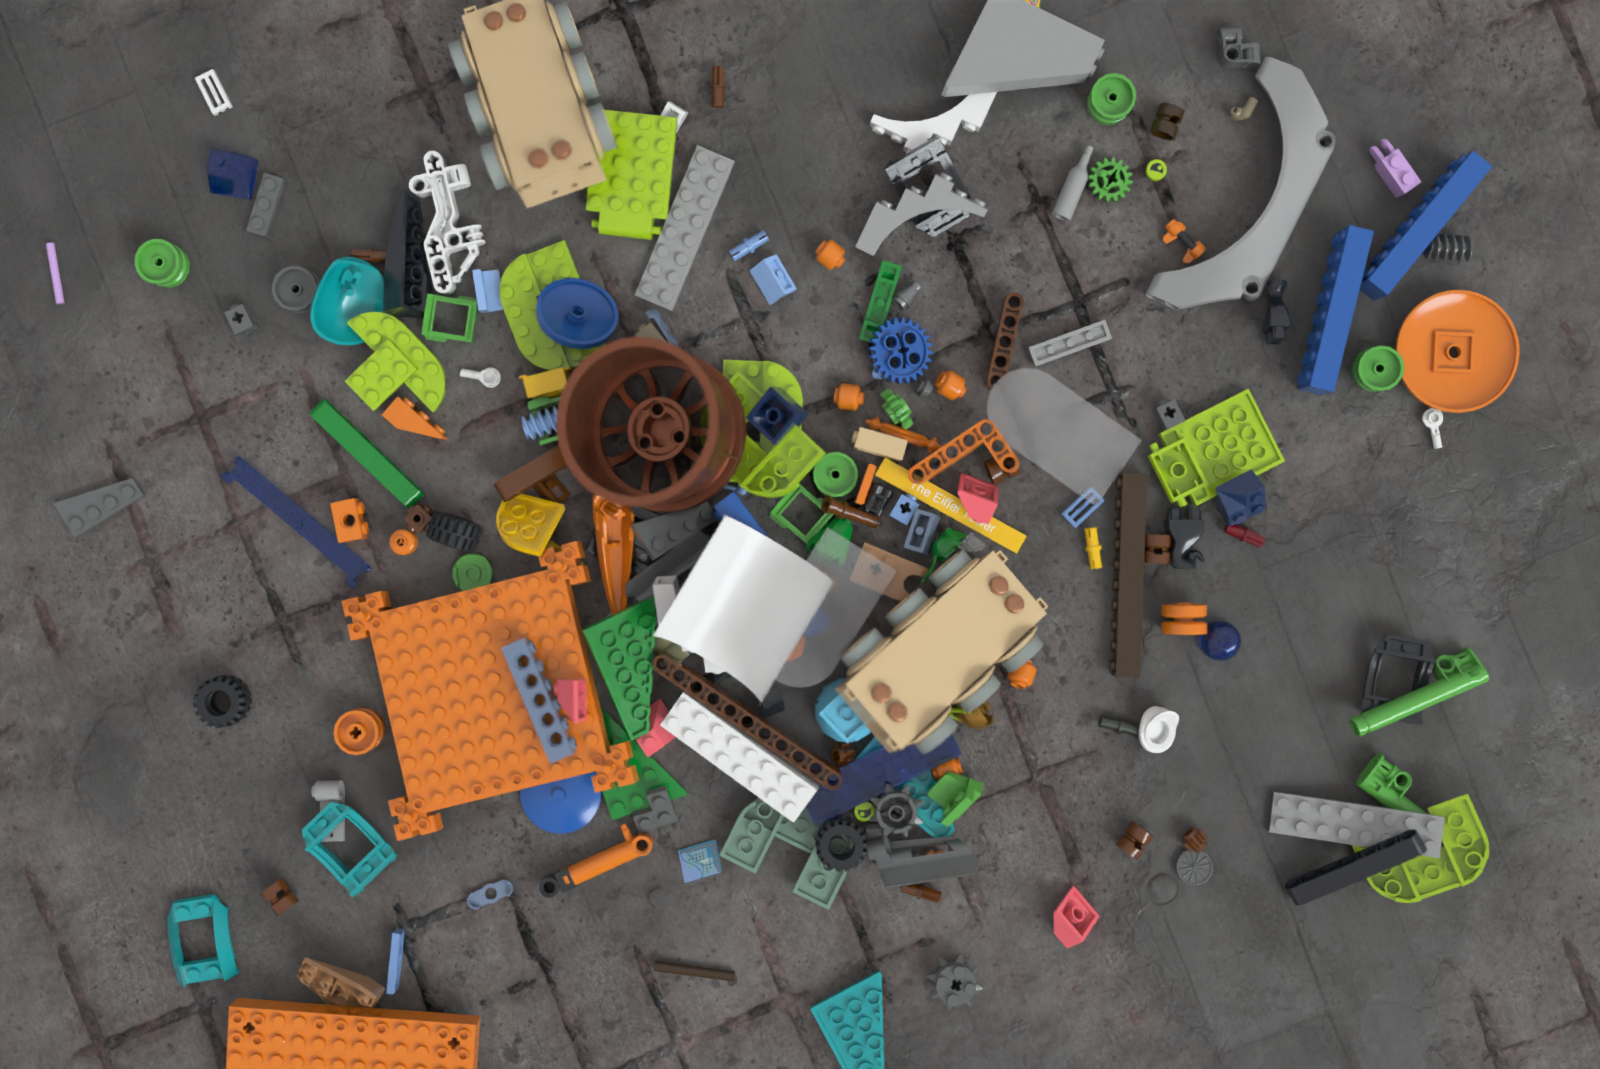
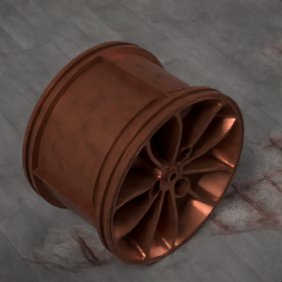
M631 337L613 341L587 356L571 374L563 389L558 405L556 424L559 447L563 458L572 474L584 487L607 501L627 506H638L658 512L688 510L709 501L717 495L732 479L741 462L747 431L741 400L732 384L720 371L669 342L649 337ZM673 367L685 370L683 377L669 398L661 397L659 385L651 370L652 368ZM636 374L644 377L649 388V399L639 405L628 396L624 389V383ZM696 376L705 392V396L696 404L684 409L680 405L691 380ZM617 393L633 412L629 418L628 425L604 428L603 422L606 409L614 394ZM662 405L663 412L661 415H657V410ZM709 407V429L692 427L690 418ZM614 433H628L631 447L619 456L608 457L604 449V437ZM680 433H684L685 438L683 442L679 443L678 436ZM694 435L707 436L700 456L690 449L695 443ZM650 439L651 444L649 448L645 449V441ZM681 453L696 462L689 473L683 478L676 461V457ZM638 455L646 458L640 490L626 483L613 469L628 463ZM658 462H665L671 477V487L651 494V485Z

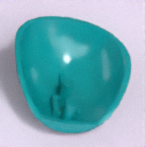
M342 257L335 260L319 281L312 297L310 318L315 332L326 341L338 345H358L364 343L365 341L347 322L355 316L367 312L386 313L383 312L384 278L381 273L370 263L358 258Z

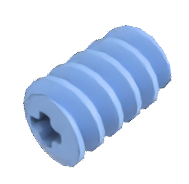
M553 406V413H550L546 408L545 415L537 411V418L532 413L529 414V420H526L524 416L521 417L522 426L528 440L529 436L533 440L536 439V433L540 437H544V430L548 435L552 434V428L557 432L558 409Z

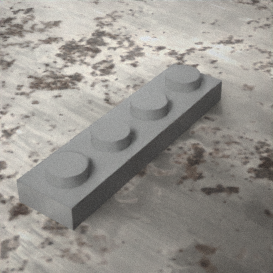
M1106 320L1028 347V351L1033 365L1036 367L1111 340L1112 337Z

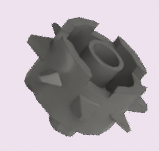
M886 784V791L879 797H871L870 799L876 806V813L870 818V821H878L880 826L884 828L883 835L885 836L892 831L895 834L902 833L907 837L908 830L913 824H922L923 822L917 815V808L924 802L923 800H915L909 792V785H906L904 788H892L889 784ZM897 807L900 809V812L897 813L893 808Z
M961 954L958 955L956 960L949 959L945 961L943 958H939L940 965L937 967L936 973L928 974V978L935 983L936 987L931 997H940L947 1003V1009L950 1010L953 1006L967 1004L970 1006V999L977 990H982L983 987L976 982L974 977L979 967H970L963 961V955ZM956 979L958 983L955 985L952 984V981Z

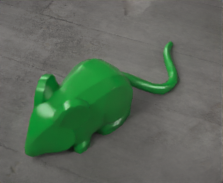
M947 528L945 532L940 534V537L931 546L932 563L921 583L933 571L936 560L942 563L962 544L961 540L966 537L965 533Z

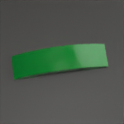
M882 260L860 333V340L869 342L870 339H875L876 337L872 333L875 331L880 332L878 330L879 325L884 326V321H886L901 272V265Z

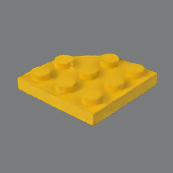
M520 494L508 502L502 501L496 515L499 534L503 541L511 548L541 557L565 511L564 504L525 494Z

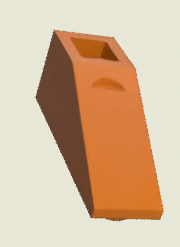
M397 396L382 414L397 429L443 440L448 438L444 435L446 431L438 424L433 425L428 421L430 417L422 410L418 412L414 409L415 404L407 397L403 399Z

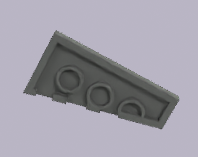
M131 478L53 504L74 538H78L140 500L146 494L136 478Z
M705 502L697 507L665 514L632 524L630 527L653 561L680 544L697 530H702L718 518L713 513L714 511L709 503Z

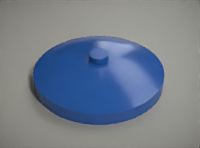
M578 278L560 279L549 284L540 293L536 305V318L542 331L558 344L574 349H590L607 342L614 334L619 318L617 305L606 290L593 282Z
M596 771L521 789V804L527 817L536 826L551 833H570L582 828L594 817L601 802L602 791L595 793L591 776L595 775Z

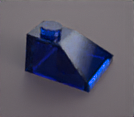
M210 148L207 162L210 193L252 200L258 160L230 151Z

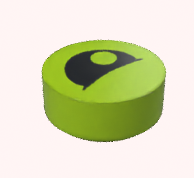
M1158 159L1152 160L1145 169V174L1151 181H1159L1167 173L1166 164Z
M862 800L855 805L854 813L858 820L866 822L874 815L875 810L871 802Z

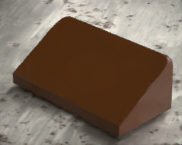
M555 475L533 487L542 499L556 503L563 502L571 495Z

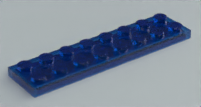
M952 733L926 754H922L914 744L906 745L902 750L890 753L882 746L840 767L839 769L843 773V780L838 789L830 790L819 783L818 790L810 799L806 808L815 826L870 800L871 797H876L886 792V784L894 788L962 753ZM835 774L828 776L829 781L832 783L839 781L838 776Z

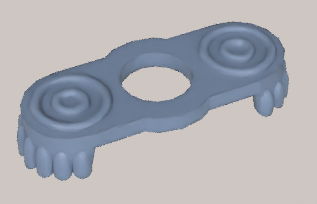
M654 308L646 311L645 314L648 319H655L668 342L678 347L677 341L662 320L659 312Z
M508 879L488 883L483 888L471 892L468 895L467 904L471 909L478 910L481 906L495 903L502 897H509L513 891V884ZM488 888L496 890L497 896L494 899H489L486 896L485 892Z

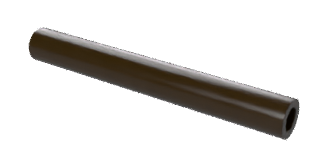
M655 961L654 971L734 982L735 971Z

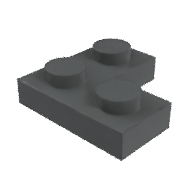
M666 785L647 790L646 794L651 807L633 812V818L639 832L678 821Z

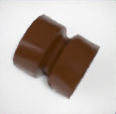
M994 457L984 461L987 474L993 485L1005 481V477L1012 478L1021 474L1019 468L1013 473L1003 471ZM1013 458L1005 460L1004 465L1006 469L1014 467L1015 460Z
M1145 534L1146 550L1144 563L1170 564V552L1167 551V548L1170 547L1171 535ZM1160 548L1159 554H1154L1153 549Z
M1131 821L1126 828L1127 834L1122 835L1116 845L1138 860L1144 851L1143 846H1148L1154 836Z
M281 878L260 893L267 903L271 902L270 908L276 916H279L299 901L293 891H288L289 885L284 878ZM277 892H279L282 895V897L279 899L276 896Z

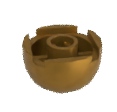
M987 700L971 711V713H956L959 722H964L967 727L972 729H983L994 723L993 714L989 716L988 710L991 708Z

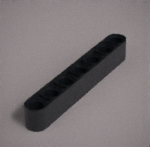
M1407 830L1287 882L1285 888L1295 905H1303L1419 857L1427 851V847L1417 830Z

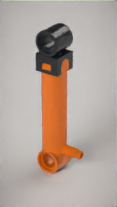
M623 823L620 827L626 841L573 865H567L558 869L555 874L546 875L539 884V891L542 896L552 898L557 895L560 889L562 893L586 880L637 857L645 856L653 847V837L647 832H641L633 837L626 823ZM641 839L645 840L648 843V847L641 848L637 842ZM546 882H553L555 884V889H548L546 887Z

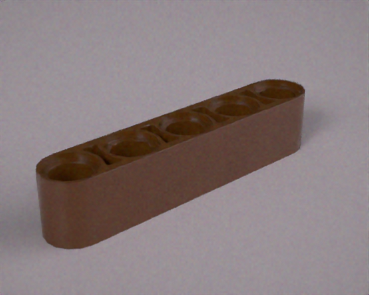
M1017 292L1010 293L1003 301L985 380L986 388L991 392L1001 390L1006 383L1024 304L1023 297ZM1015 298L1018 301V307H1011L1008 300ZM1011 318L1014 322L1013 327H1006L1004 319ZM1005 337L1009 340L1007 348L1000 345V338ZM997 357L1004 359V367L996 366L995 359ZM992 377L999 378V387L991 385L990 380Z
M559 445L494 483V487L504 502L512 500L568 467Z

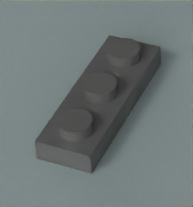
M267 173L263 174L247 225V232L268 238L285 185V179Z

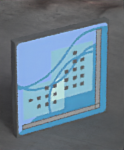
M716 839L677 850L684 886L724 874Z

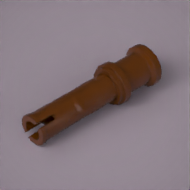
M828 495L822 502L821 511L823 513H832L839 519L848 518L874 529L880 524L875 522V520L880 521L879 516L853 508L846 501L840 502Z

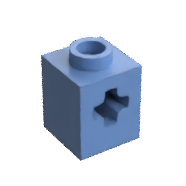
M908 493L905 496L901 494L889 516L907 526L919 506L916 503L917 498ZM908 503L910 511L904 512V514L901 513L902 508H900V505Z

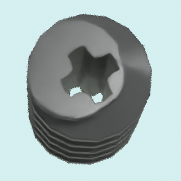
M1437 234L1424 250V257L1429 259L1432 253L1433 259L1436 260L1440 254L1441 260H1445L1448 255L1449 260L1453 261L1456 256L1457 261L1460 262L1465 256V260L1468 262L1473 252L1472 238L1470 236Z

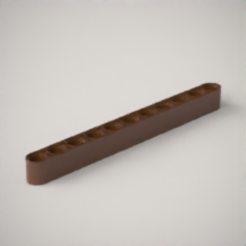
M667 652L660 653L653 660V668L657 673L830 790L838 789L841 786L843 773L839 768ZM660 658L667 660L668 666L666 668L659 665ZM676 670H682L685 673V678H677ZM694 681L700 682L702 690H695L692 683ZM716 693L719 696V701H711L709 694ZM729 704L734 705L736 713H729L726 706ZM743 717H751L753 719V724H745L743 721ZM760 729H769L770 736H763L760 733ZM783 739L787 742L788 746L781 748L777 745V741ZM794 752H803L805 758L801 760L796 759ZM819 763L822 769L814 771L811 768V764ZM835 774L838 776L839 781L832 783L829 781L828 776Z

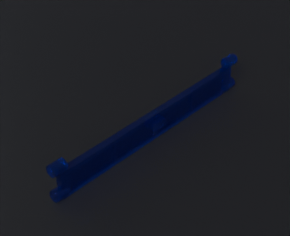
M238 456L234 460L237 466L230 474L224 472L220 478L227 484H230L233 479L240 483L347 573L349 577L345 583L352 589L355 588L358 584L355 581L356 577L362 570L368 573L371 567L344 543H338V539L249 463Z

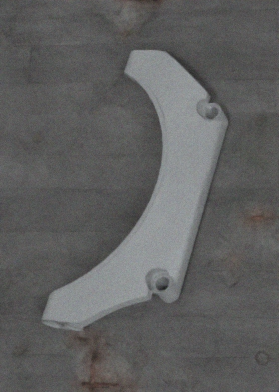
M1264 57L1255 75L1256 80L1269 96L1276 111L1283 140L1281 172L1275 191L1263 214L1240 240L1215 257L1181 270L1156 274L1145 293L1148 298L1175 310H1181L1212 302L1240 299L1242 294L1248 301H1255L1260 297L1335 146V136L1325 130L1328 126V120L1301 69L1271 57ZM1322 141H1328L1331 145H1329L1328 147H1323L1320 145V143ZM1249 286H1255L1258 289L1252 294L1246 291Z

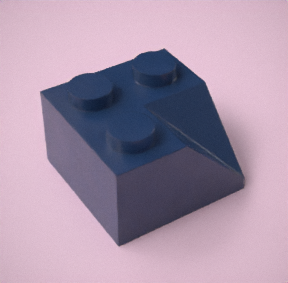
M770 386L747 415L746 419L769 441L777 445L795 425L799 427L809 414L781 387Z
M1252 469L1215 487L1217 510L1229 527L1240 524L1252 515H1258L1266 509L1265 486Z

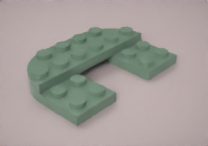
M759 797L749 802L742 809L719 856L756 874L774 836L810 853L792 892L828 910L847 874L845 870L836 872V869H828V866L826 864L823 865L821 859L817 856L816 836L818 830L822 828V824L825 821L826 823L829 822L831 817L806 805L793 823ZM836 834L829 841L830 849L836 854H846L851 850L847 834Z

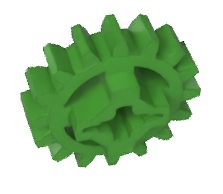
M1114 157L1110 162H1108L1107 158H1104L1102 164L1098 161L1095 164L1096 168H1091L1090 172L1093 175H1089L1088 180L1092 181V183L1088 185V188L1094 189L1091 195L1096 193L1099 195L1098 201L1103 197L1105 198V203H1108L1112 198L1113 203H1115L1118 197L1123 199L1125 197L1124 193L1130 191V188L1127 186L1133 183V181L1128 180L1132 173L1126 172L1129 168L1128 165L1125 167L1121 166L1122 160L1115 163ZM1104 168H1112V170H1109V171L1102 170V169H1104ZM1112 174H1114L1112 177V183L1106 187V185L1108 184V178L1111 177ZM1097 180L1100 182L1101 189L1098 186ZM1109 190H1118L1115 193H1107Z
M889 389L883 391L880 396L885 403L881 406L887 416L895 425L899 423L905 430L913 425L912 419L909 417L912 411L899 394L894 395Z

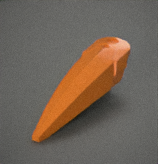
M594 494L593 523L595 526L598 558L607 600L613 615L626 609L628 596L625 595V583L630 580L634 534L630 526L634 524V514L630 506L616 504Z

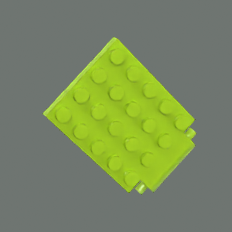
M604 110L617 148L604 151L603 160L599 157L606 180L588 186L586 211L600 212L599 220L592 219V227L598 228L601 235L652 240L653 234L660 235L661 227L654 226L655 218L668 219L678 118Z
M1249 389L1159 433L1158 435L1164 447L1159 448L1157 442L1149 445L1152 453L1147 455L1170 503L1177 501L1180 508L1187 505L1184 498L1189 495L1193 505L1197 506L1216 496L1215 487L1251 469L1257 476L1285 462Z

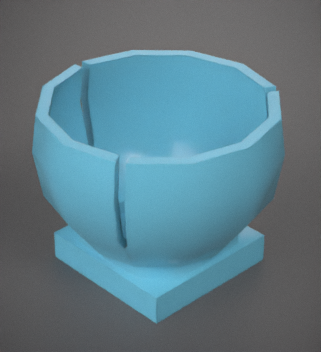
M838 678L825 685L817 696L815 719L824 734L837 742H846L848 744L849 742L862 739L870 734L871 731L835 690L846 679Z

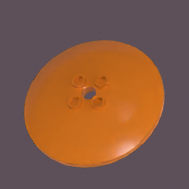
M1444 291L1421 301L1406 316L1396 338L1395 350L1400 354L1404 363V372L1401 378L1404 385L1420 402L1443 412H1470L1492 403L1510 385L1519 362V340L1511 319L1493 300L1472 291ZM1451 347L1456 348L1458 351L1456 358H1452L1449 355Z

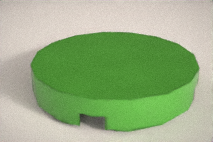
M467 554L458 559L454 565L452 577L455 585L462 591L491 584L494 570L491 562L486 557L480 554Z

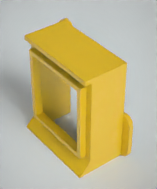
M562 367L531 376H519V379L524 381L528 398L538 399L546 396L549 399H553L562 395L573 368Z

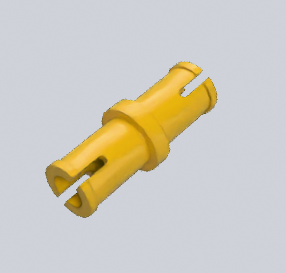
M1097 527L1085 528L1087 544L1085 551H1088L1089 569L1102 568L1100 555L1102 547L1099 545Z

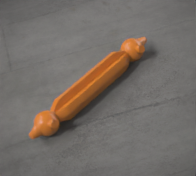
M879 417L865 421L871 430L879 429L883 434L908 440V443L919 447H927L929 453L942 447L936 441V437L928 440L924 435L913 431L905 430L888 422L881 423Z

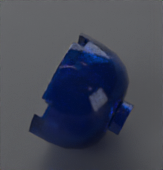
M1211 621L1207 624V634L1199 635V647L1203 654L1210 659L1217 661L1229 660L1240 650V633L1229 622Z

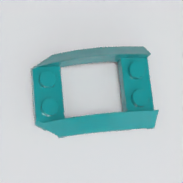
M330 802L302 829V835L306 843L305 850L316 857L335 876L341 885L347 888L351 897L365 890L364 887L391 861H395L397 856L395 851L368 821L350 806ZM345 818H348L376 846L351 871L333 852L321 843Z
M215 894L174 900L167 917L171 958L178 983L184 988L190 983L224 978V981H227L239 973V969L236 968L234 961L235 954L230 937L229 908L219 902L220 899ZM213 916L214 937L218 957L185 962L180 944L178 922Z

